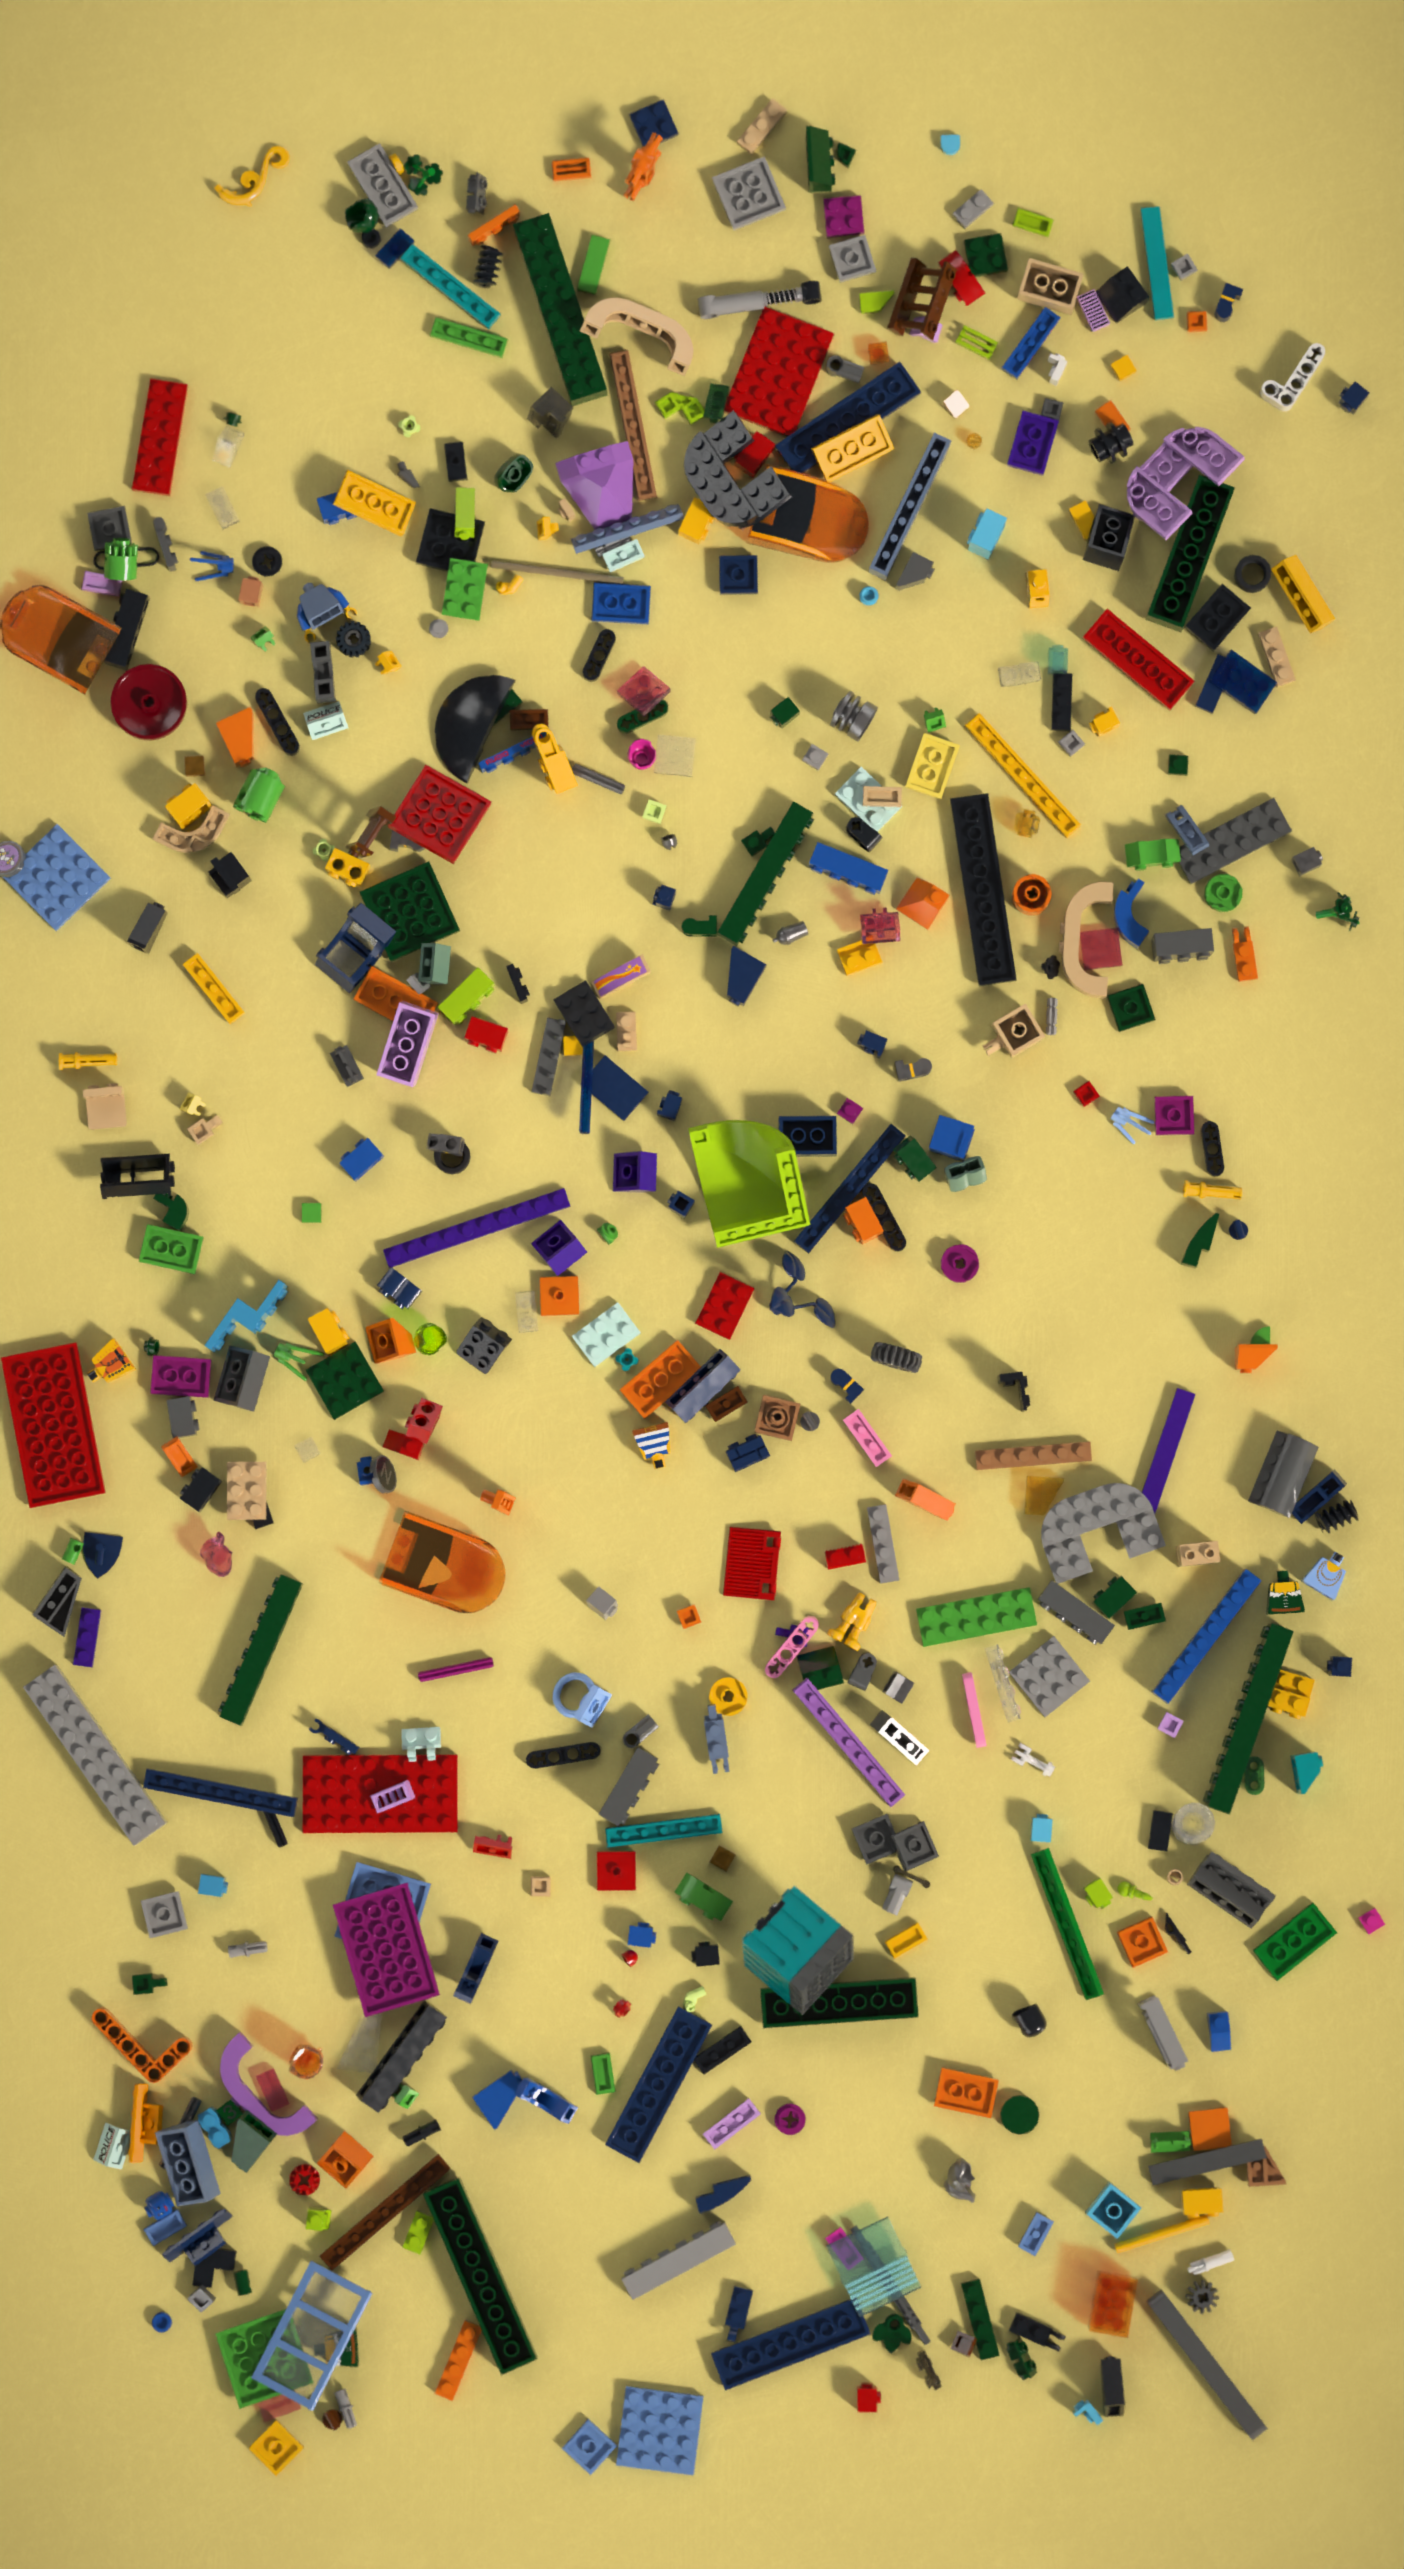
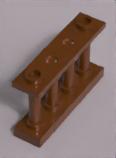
M918 258L910 259L887 327L898 336H903L906 328L918 329L927 338L933 340L957 271L950 263L944 261L942 269L926 268L927 266ZM923 276L939 277L936 287L921 286ZM917 294H932L930 304L915 303ZM911 311L927 312L924 322L908 321Z
M381 806L370 809L366 815L370 818L368 820L369 824L357 842L347 844L345 848L349 850L348 853L356 858L372 856L374 852L368 848L382 826L394 822L396 819L395 815Z

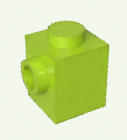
M1100 1877L1083 1888L1087 1893L1085 1899L1090 1906L1094 1905L1096 1908L1101 1907L1103 1909L1111 1904L1110 1900L1113 1896Z

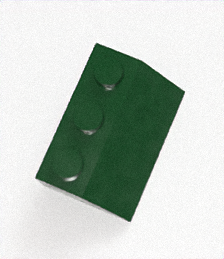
M806 126L809 193L832 191V185H835V173L831 174V167H834V155H830V148H833V138L829 137L828 130L812 126Z

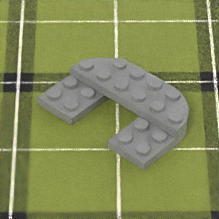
M1111 1483L1063 1499L1049 1510L1042 1524L1041 1539L1057 1584L1093 1572L1080 1535L1109 1524L1117 1523L1129 1559L1166 1546L1153 1508L1142 1492L1127 1484Z

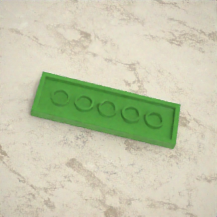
M1030 1587L916 1609L923 1647L1037 1625Z

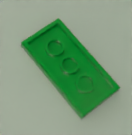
M1312 1902L1252 1951L1275 1980L1278 1981L1336 1935L1337 1932Z

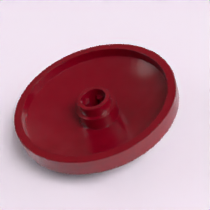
M143 664L129 669L117 680L111 694V710L119 727L128 735L140 740H158L173 733L182 723L187 711V695L182 682L172 671L160 665Z

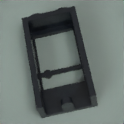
M170 1153L101 1158L103 1172H101L102 1184H100L102 1199L117 1196L167 1193L171 1195V1188L175 1187V1178L172 1175L175 1172V1162L171 1161ZM164 1170L163 1180L134 1181L136 1177L135 1172ZM121 1173H130L131 1182H121Z

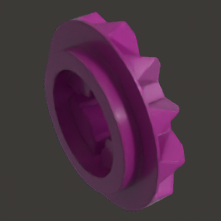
M792 2103L781 2106L775 2114L776 2127L786 2135L799 2133L806 2122L804 2111ZM790 2111H792L793 2118L799 2119V2121H792L790 2128H788V2122L782 2118L788 2117Z

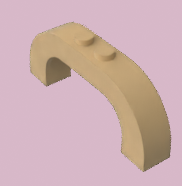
M622 298L604 299L590 308L580 332L597 339L605 324L609 322L626 324L665 342L671 352V359L667 369L685 376L692 361L693 344L687 331L678 322L660 312Z
M1097 882L1079 890L1071 899L1065 913L1064 922L1060 924V934H1063V941L1059 942V953H1062L1064 974L1068 982L1077 991L1093 998L1105 999L1107 997L1108 977L1089 975L1080 966L1081 914L1092 904H1111L1113 900V882Z

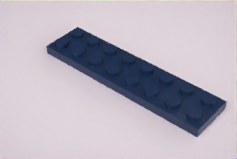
M899 361L776 444L775 448L791 471L801 475L818 464L811 448L877 414L883 420L919 396L921 391Z
M678 2006L605 2144L606 2146L640 2163L713 2024Z
M857 2297L712 2352L711 2355L724 2390L734 2388L870 2335L871 2333L862 2310H856L855 2308L860 2304H853V2301L858 2300Z

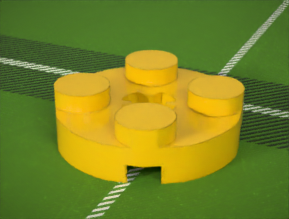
M725 1677L714 1683L710 1689L709 1701L711 1705L715 1704L716 1712L732 1716L743 1710L748 1694L743 1683L735 1678ZM726 1691L734 1694L731 1702L723 1700Z

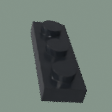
M1053 673L1051 731H1071L1072 674Z

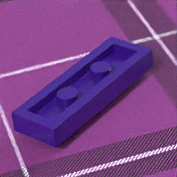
M81 1608L73 1665L93 1668L102 1610Z

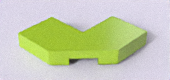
M670 392L655 401L656 406L665 419L679 410H682L691 425L707 416L701 403L695 397Z

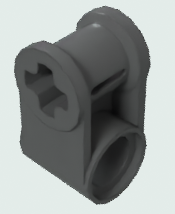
M871 1653L862 1654L847 1683L865 1691L876 1667L877 1661L875 1656ZM869 1656L871 1657V1661L873 1662V1664H868V1666L865 1667L863 1659H867Z

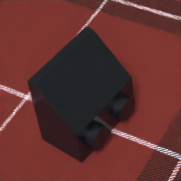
M1128 266L1112 276L1096 291L1099 300L1116 324L1148 303L1149 295Z

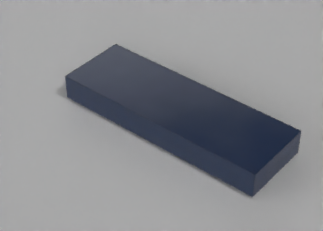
M1217 654L1195 707L1213 714L1235 661Z

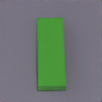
M595 235L591 236L577 288L578 291L596 295L610 239Z

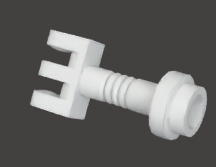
M1019 1743L1018 1746L1024 1749V1752L1016 1750L1015 1754L1021 1756L1019 1760L1012 1756L1011 1760L1021 1766L1026 1761L1041 1769L1043 1776L1046 1777L1047 1775L1050 1777L1055 1769V1766L1052 1765L1053 1763L1049 1761L1046 1764L1029 1755L1032 1749Z

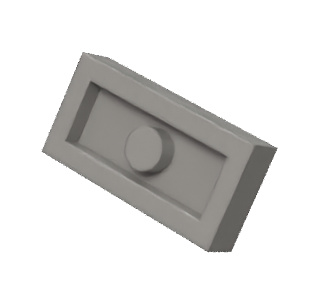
M981 189L953 212V216L966 229L993 206V202Z

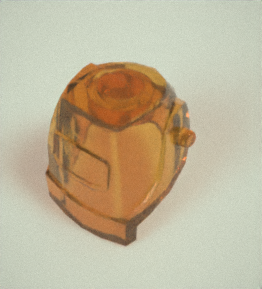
M304 2044L297 2045L289 2061V2072L303 2079L314 2078L323 2066L324 2055L321 2053L322 2048L318 2047L317 2049L312 2045Z

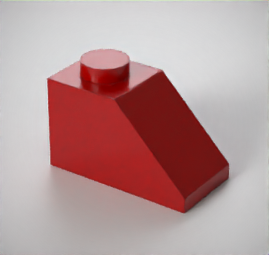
M389 1429L383 1448L419 1461L425 1443Z

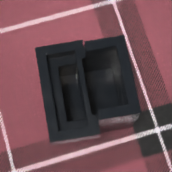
M232 852L220 860L215 857L210 861L214 868L208 871V873L226 898L233 894L235 895L241 888L252 881Z

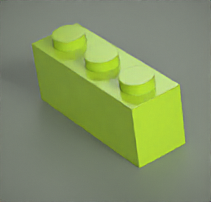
M477 967L438 1006V1010L454 1026L457 1023L460 1025L468 1017L466 1014L470 1010L474 1011L480 1006V1000L484 996L487 998L494 992L495 989L493 987L495 984Z

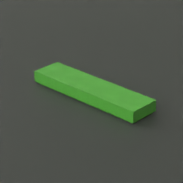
M435 317L430 337L503 358L508 342L507 338Z

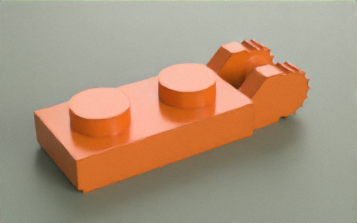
M1249 926L1244 927L1246 942L1239 943L1237 928H1233V950L1238 982L1256 980L1258 975Z

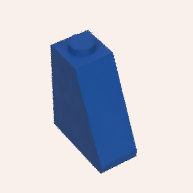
M512 2069L472 2097L494 2130L498 2128L516 2098L514 2094L517 2086L523 2080L517 2071L513 2072Z

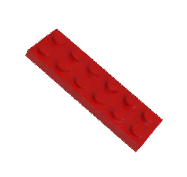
M150 379L132 485L133 491L170 496L188 384Z
M1108 608L1082 638L1169 711L1195 682V680Z

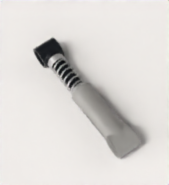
M807 281L802 283L801 287L791 288V290L786 289V291L781 290L779 292L776 290V292L771 291V293H768L767 291L762 292V290L717 297L708 295L698 298L701 319H712L719 315L761 310L769 304L772 306V304L777 305V303L782 305L783 302L787 304V302L792 303V301H803L805 305H812L822 301L819 281Z

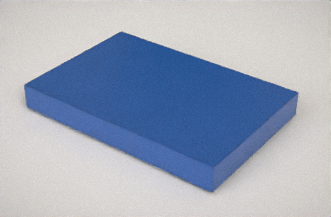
M594 583L592 621L649 625L651 586Z

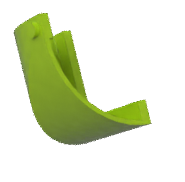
M746 1120L718 1121L688 1128L717 1248L810 1225L795 1149L785 1134L769 1125Z

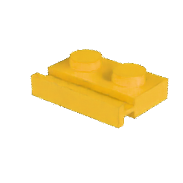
M873 936L837 949L846 976L882 963Z

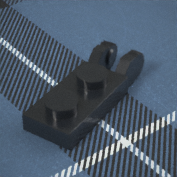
M1017 2312L1009 2328V2331L1059 2352L1061 2347L1047 2340L1050 2334L1060 2340H1065L1066 2338L1065 2335L1052 2330L1051 2327Z

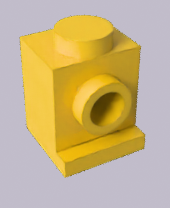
M1112 706L1107 709V713L1103 711L1095 715V719L1089 723L1092 732L1097 733L1098 737L1120 725Z

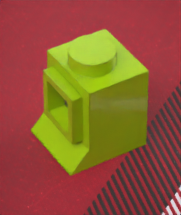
M310 2207L307 2214L306 2229L317 2231L329 2229L331 2210Z

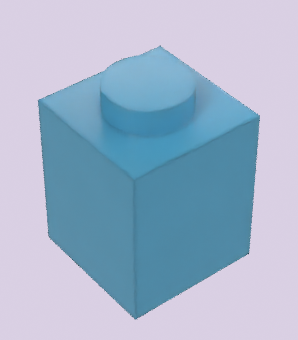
M201 1874L198 1894L223 1897V1893L226 1894L228 1889V1882H225L226 1877Z

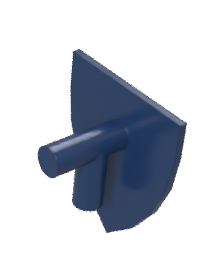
M89 1532L84 1533L83 1552L85 1561L97 1579L107 1573L117 1561L123 1537Z

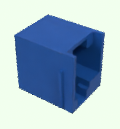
M939 1115L929 1151L964 1162L975 1130L974 1125Z

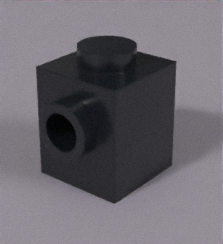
M710 1941L698 1942L699 1946H695V1951H691L692 1963L696 1962L697 1967L720 1965L718 1944L710 1945Z

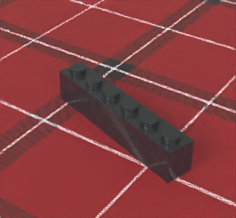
M423 2001L356 2094L361 2102L378 2113L387 2106L388 2099L393 2093L397 2092L400 2082L410 2074L413 2064L420 2060L423 2050L433 2042L436 2032L445 2025L447 2017L443 2012L427 2001Z

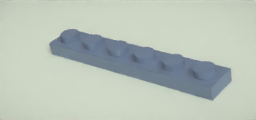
M679 504L669 505L665 509L651 511L640 517H632L627 521L617 522L606 528H598L587 534H579L572 538L571 542L577 554L682 520L684 516Z

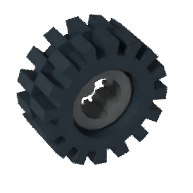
M351 621V623L346 622L344 626L341 625L340 630L337 631L336 641L339 650L344 655H349L352 658L356 656L357 658L361 654L364 655L366 650H369L371 636L364 624L362 625L358 621L357 623ZM353 634L359 639L355 644H351V640L348 639Z

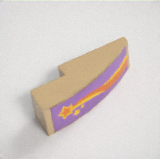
M643 954L601 975L591 981L599 999L634 983V981L650 974L651 971Z

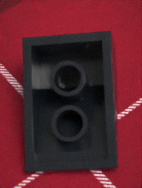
M1099 504L1083 561L1119 571L1125 557L1135 516Z

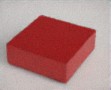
M1090 1081L1073 1091L1083 1107L1100 1097Z

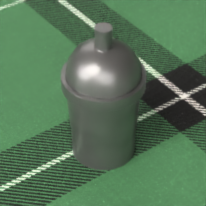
M804 921L781 927L776 934L777 938L772 940L774 943L778 941L782 945H790L792 942L809 934Z

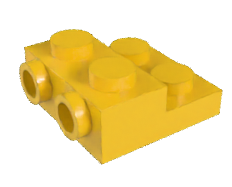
M1280 1670L1268 1707H1271L1270 1711L1279 1714L1285 1711L1289 1713V1717L1300 1719L1301 1716L1305 1717L1315 1680Z

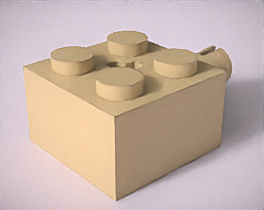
M1024 1004L993 1022L992 1027L997 1037L982 1046L988 1056L1003 1047L1010 1058H1013L1042 1041L1045 1035L1028 1006ZM1015 1027L1018 1029L1022 1028L1021 1035L1014 1033Z

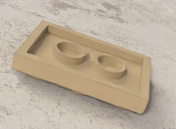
M227 1462V1520H266L267 1462Z

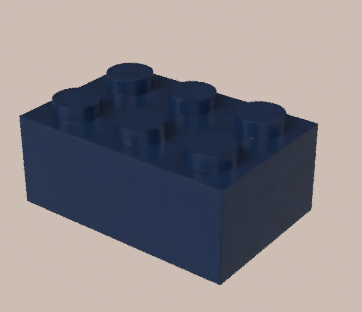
M779 1116V1131L785 1134L793 1144L796 1157H836V1116Z

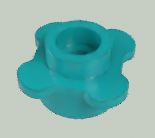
M626 1348L621 1355L616 1356V1361L622 1365L624 1371H629L630 1367L637 1365L639 1361L637 1357H634L630 1348Z

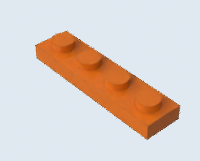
M467 2320L464 2321L435 2394L453 2401L482 2331L479 2325Z

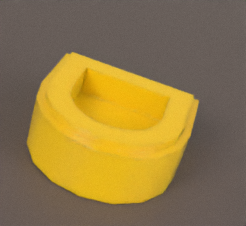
M395 153L389 156L399 175L405 173L398 156Z

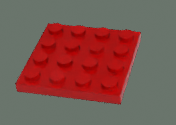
M425 765L395 812L396 819L392 824H388V828L454 864L492 802Z

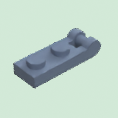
M1183 805L1178 806L1177 810L1165 814L1166 819L1173 826L1192 855L1209 847V842Z

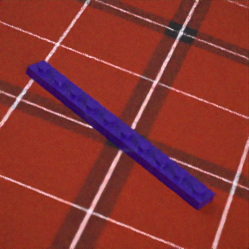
M565 1188L386 1248L383 1252L388 1267L391 1268L571 1206Z

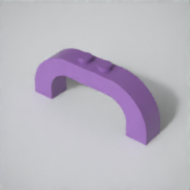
M242 2032L238 2033L226 2046L220 2063L222 2081L228 2092L233 2096L231 2098L233 2103L237 2107L241 2105L245 2111H250L276 2132L277 2135H294L306 2130L318 2119L306 2104L291 2116H276L265 2107L243 2082L239 2075V2062L253 2045Z

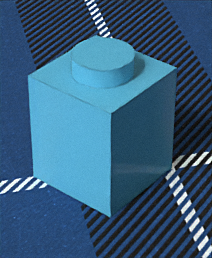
M1037 1814L1036 1818L1032 1817L1030 1841L1051 1842L1052 1819H1048L1046 1814Z

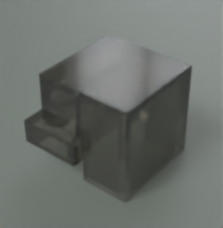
M551 387L531 406L527 419L537 429L543 425L544 428L557 438L562 433L564 424L569 421L573 406Z

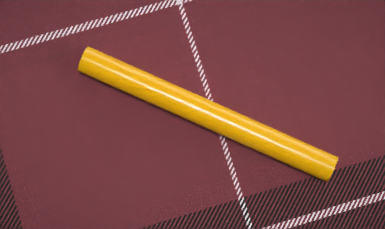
M1205 2214L1198 2218L1115 2243L1114 2245L1117 2253L1210 2224L1209 2218Z

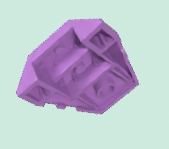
M628 441L585 452L555 463L561 483L579 506L594 530L606 528L614 523L624 522L632 518L633 457Z

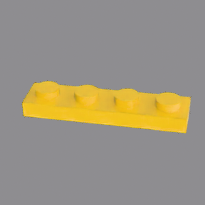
M198 953L183 963L186 970L229 1024H232L245 1014Z

